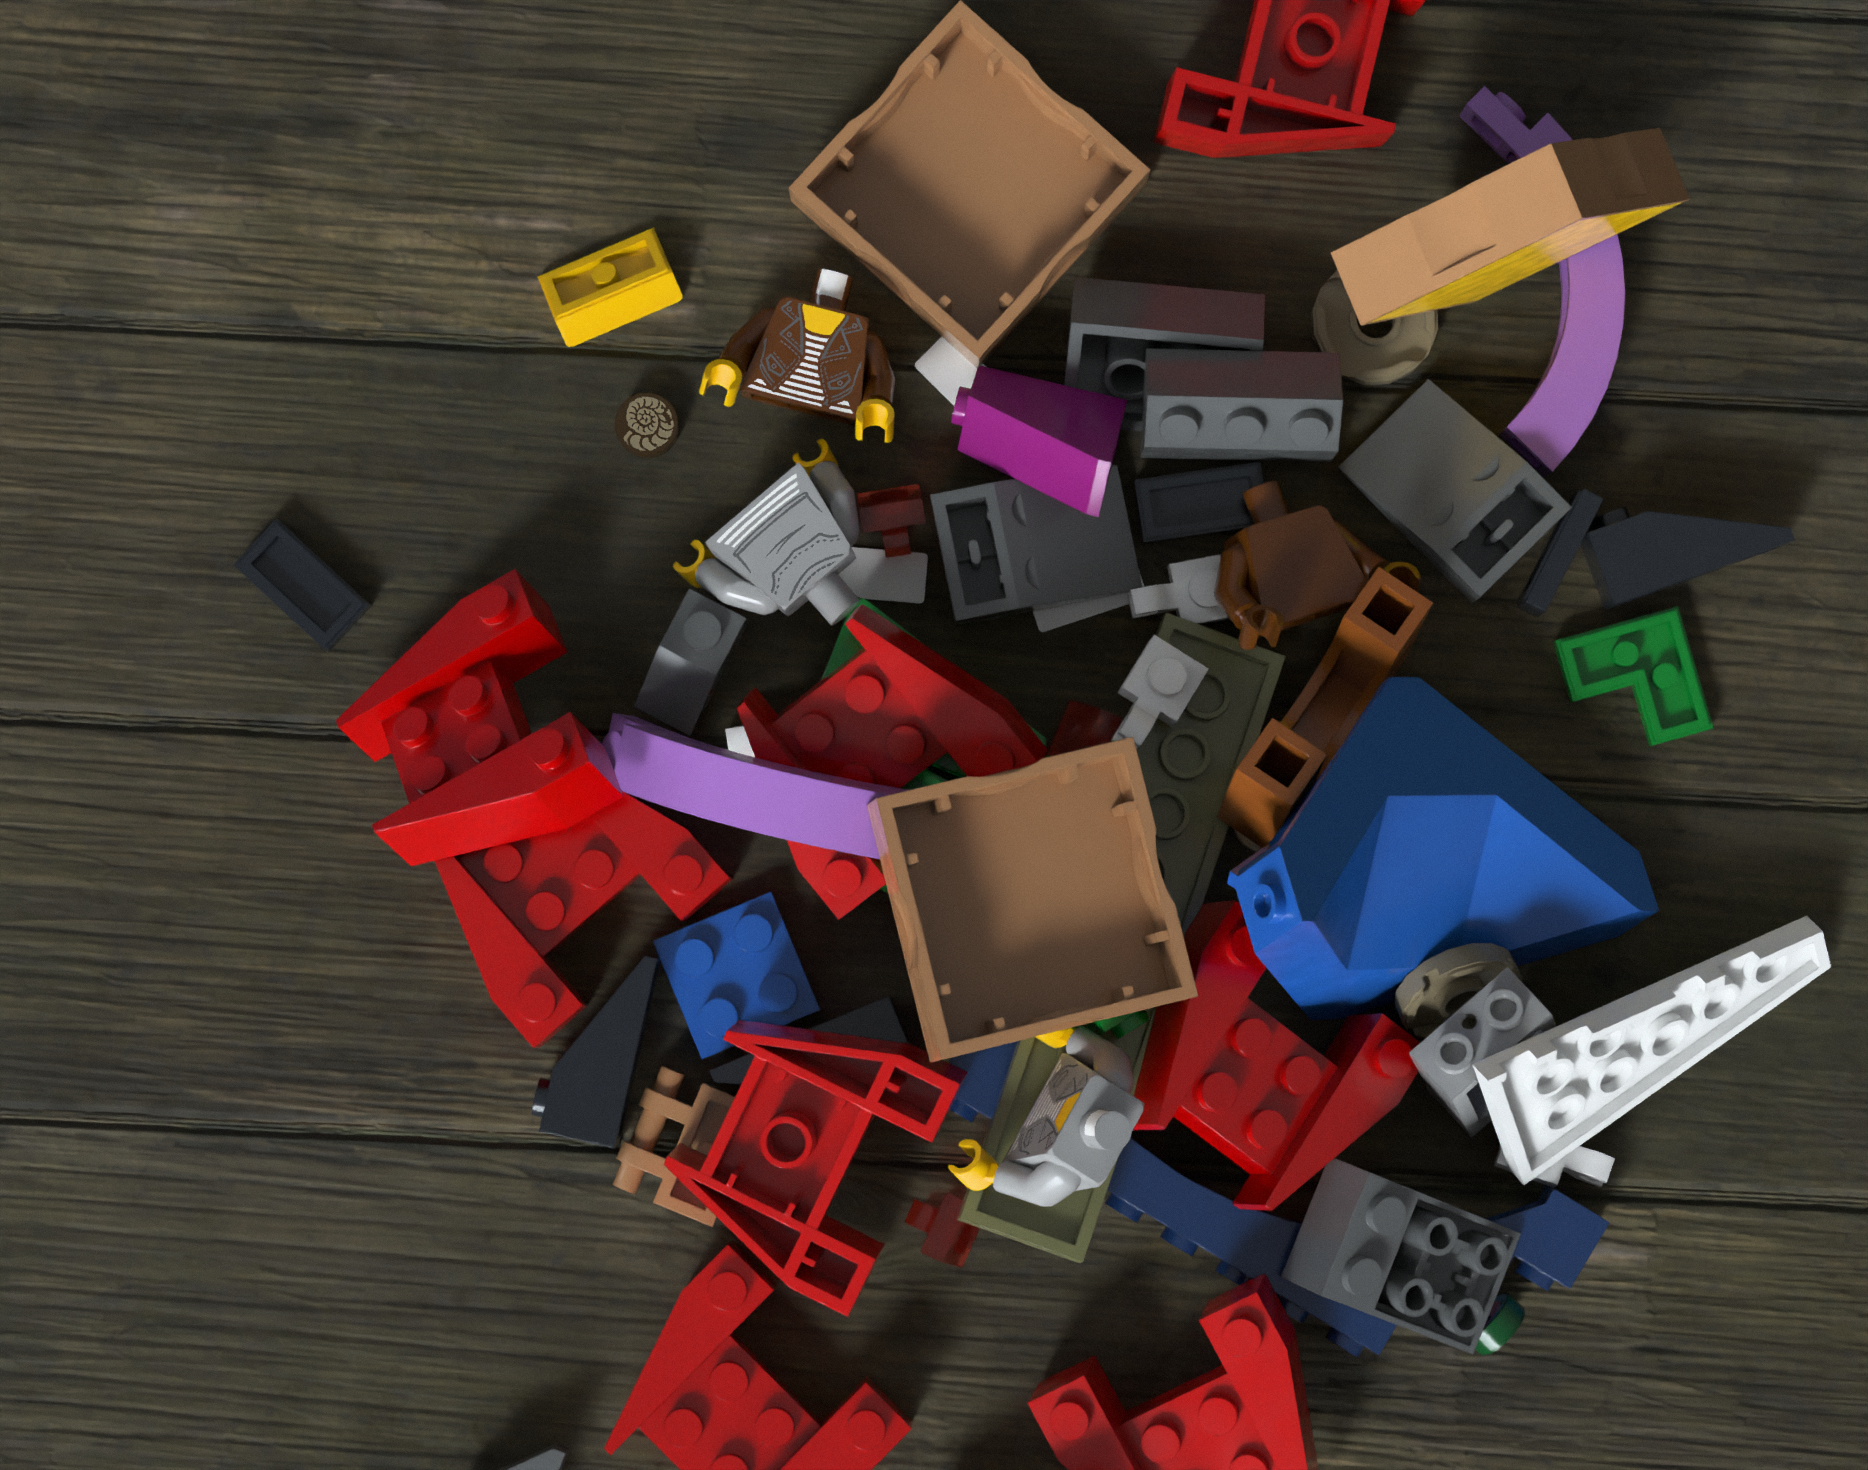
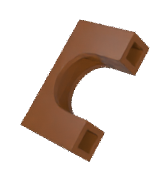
M1378 567L1344 615L1328 651L1281 722L1273 718L1270 720L1237 767L1216 817L1263 848L1268 845L1327 768L1380 685L1389 677H1393L1405 660L1433 602Z

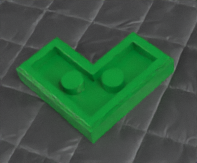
M1678 606L1553 642L1570 703L1631 686L1649 747L1713 729Z

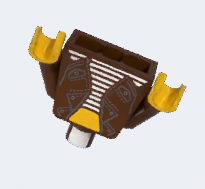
M817 269L809 302L782 296L776 307L761 308L730 337L718 359L711 361L705 367L699 394L704 396L706 389L711 385L723 386L728 390L724 405L727 407H731L735 403L741 380L743 379L740 390L745 399L854 426L855 437L859 441L863 439V430L874 425L880 426L885 430V443L891 442L894 435L895 415L893 402L896 377L884 340L876 333L869 331V319L858 314L846 312L854 280L848 275L826 269Z

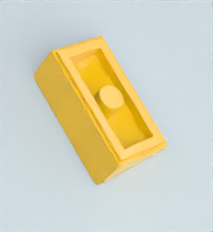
M654 227L538 276L554 320L568 347L576 346L678 303L683 297Z

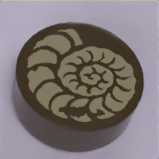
M639 393L624 401L617 411L615 418L617 437L622 446L637 457L655 458L665 454L673 447L679 435V419L674 407L667 399L658 394Z

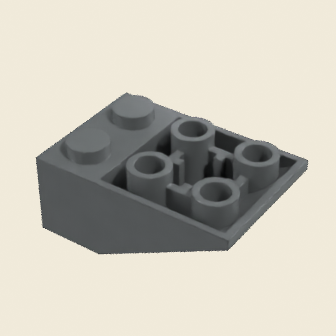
M1429 379L1337 468L1471 604L1479 599L1572 508L1527 461Z
M1112 465L1099 517L1087 515L1016 479L991 482L930 495V504L955 627L1128 593L1132 589L1142 587L1117 465Z
M1334 1158L1323 1170L1281 1278L1320 1296L1474 1354L1521 1233Z

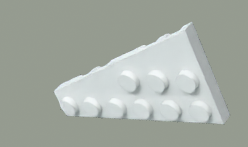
M1804 916L1473 1063L1474 1071L1509 1170L1523 1185L1527 1184L1831 968L1823 931L1808 916Z

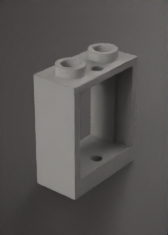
M1507 967L1410 1051L1409 1055L1431 1095L1472 1138L1492 1120L1472 1064L1557 1026L1548 1009ZM1466 1017H1475L1477 1024L1473 1029L1468 1030L1462 1027V1022Z

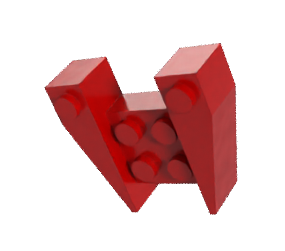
M1254 0L1235 82L1176 67L1167 83L1153 143L1211 158L1382 147L1394 134L1396 123L1363 115V110L1387 11L1413 17L1426 0Z
M516 569L461 599L336 719L338 728L374 762L392 753L409 804L372 824L374 833L410 866L567 829L624 797L605 747L571 712L536 732H531L513 683L567 653V649L550 605Z
M863 604L853 611L845 625L864 648L779 714L775 712L756 687L747 693L736 708L756 758L836 777L896 788L904 786L947 752L966 776L983 777L1032 765L1043 759L1048 750L1007 698ZM787 840L799 872L838 920L886 884L880 859Z
M623 791L624 797L567 829L469 852L463 857L456 855L435 861L491 1000L533 1048L543 1046L588 1006L547 957L642 875L675 915L684 922L733 880L691 831Z
M1236 900L1206 903L1202 905L1183 935L1198 996L1157 1006L1134 1092V1097L1145 1103L1144 1111L1133 1130H1165L1171 1119L1175 1117L1250 1174L1232 1204L1243 1210L1272 1211L1399 1104L1418 1073L1409 1052L1419 1045L1420 1042L1383 1013L1348 1015L1323 1056L1248 999L1251 991L1265 971L1266 966L1255 955L1240 903Z
M738 1020L726 1031L723 1040L755 1056L708 1155L706 1156L679 1143L667 1156L663 1165L790 1289L848 1317L857 1303L885 1244L827 1216V1213L874 1115H877L932 1143L941 1130L968 1072L944 1060L930 1062L928 1052L909 1043Z
M730 1241L681 1291L604 1449L612 1455L639 1428L680 1470H872L912 1429L913 1421L868 1376L821 1421L733 1333L774 1291L776 1284Z
M1264 1273L1208 1300L1199 1321L1222 1363L1221 1366L1132 1409L1124 1410L1096 1355L1039 1382L1028 1401V1405L1057 1460L1067 1470H1319L1296 1331L1267 1275Z

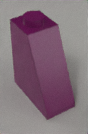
M978 365L972 387H959L951 423L962 426L958 451L1087 515L1099 517L1116 453L1127 400Z

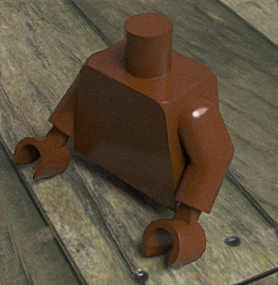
M1275 480L1258 485L1242 493L1253 525L1242 529L1225 541L1224 552L1220 557L1214 588L1216 601L1233 624L1240 629L1239 646L1245 650H1252L1255 648L1259 637L1264 636L1269 641L1270 646L1276 647L1282 630L1348 610L1378 567L1418 593L1421 577L1418 569L1410 563H1390L1336 518H1332L1328 509L1323 505L1290 513L1279 481Z

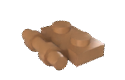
M661 1066L652 1089L645 1087L638 1105L644 1109L630 1142L623 1140L616 1159L622 1162L612 1185L636 1194L644 1173L653 1174L662 1178L653 1203L713 1227L716 1216L663 1165L666 1157L655 1153L654 1149L666 1120L669 1118L685 1125L677 1145L682 1143L707 1156L733 1103L735 1095L702 1083L693 1106L676 1099L685 1075Z

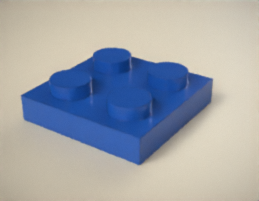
M772 892L653 941L701 1059L735 1046L723 1040L726 1031L738 1020L783 1026L821 1010Z

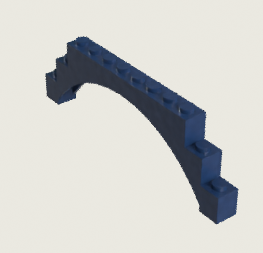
M1017 1041L950 1059V1064L968 1072L950 1109L951 1111L972 1123L978 1113L989 1119L992 1118ZM1131 1137L1126 1146L1123 1147L1107 1189L1111 1193L1105 1204L1136 1223L1139 1222L1143 1213L1166 1226L1160 1237L1192 1257L1199 1246L1221 1259L1215 1271L1238 1285L1265 1273L1287 1315L1303 1324L1309 1313L1331 1326L1325 1338L1356 1357H1359L1364 1347L1380 1355L1397 1325L1320 1296L1281 1278L1303 1221L1283 1218L1262 1210L1238 1209L1232 1204L1233 1200L1178 1173L1135 1142ZM1545 1186L1537 1201L1484 1218L1521 1233L1511 1260L1513 1257L1521 1260L1515 1272L1546 1291H1549L1554 1281L1571 1289L1610 1223L1559 1191Z

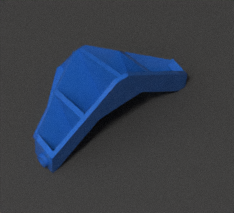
M1389 677L1380 685L1327 768L1270 843L1229 872L1227 881L1228 885L1236 889L1255 955L1310 1020L1341 1019L1348 1017V1015H1355L1395 1003L1396 990L1404 978L1424 961L1448 949L1471 943H1493L1507 948L1517 966H1521L1619 937L1659 911L1640 852L1419 677Z

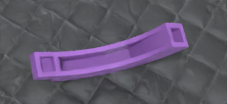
M1485 86L1466 104L1460 114V117L1507 164L1550 143L1572 140L1549 113L1529 130L1522 123L1526 119L1522 109L1505 93L1498 92L1494 96ZM1618 235L1558 262L1561 283L1560 319L1556 341L1548 365L1538 386L1525 406L1499 434L1543 479L1571 451L1591 422L1607 390L1618 356L1625 303L1623 258Z
M613 713L609 733L605 736L602 743L620 788L625 793L680 812L740 829L880 859L867 804L879 797L908 791V789L836 777L744 755L680 735L631 715Z

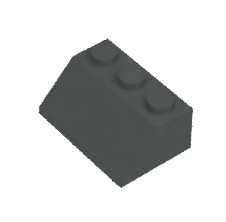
M1074 277L1064 385L1126 399L1127 404L1121 430L1141 431L1146 348L1263 351L1265 294Z
M1146 348L1140 458L1331 462L1339 449L1343 407L1339 353Z

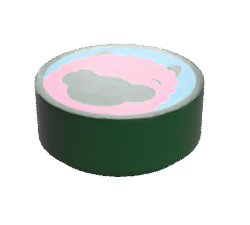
M1502 1292L1495 1298L1475 1349L1480 1355H1489L1497 1351L1514 1335L1524 1320L1525 1308L1508 1292Z

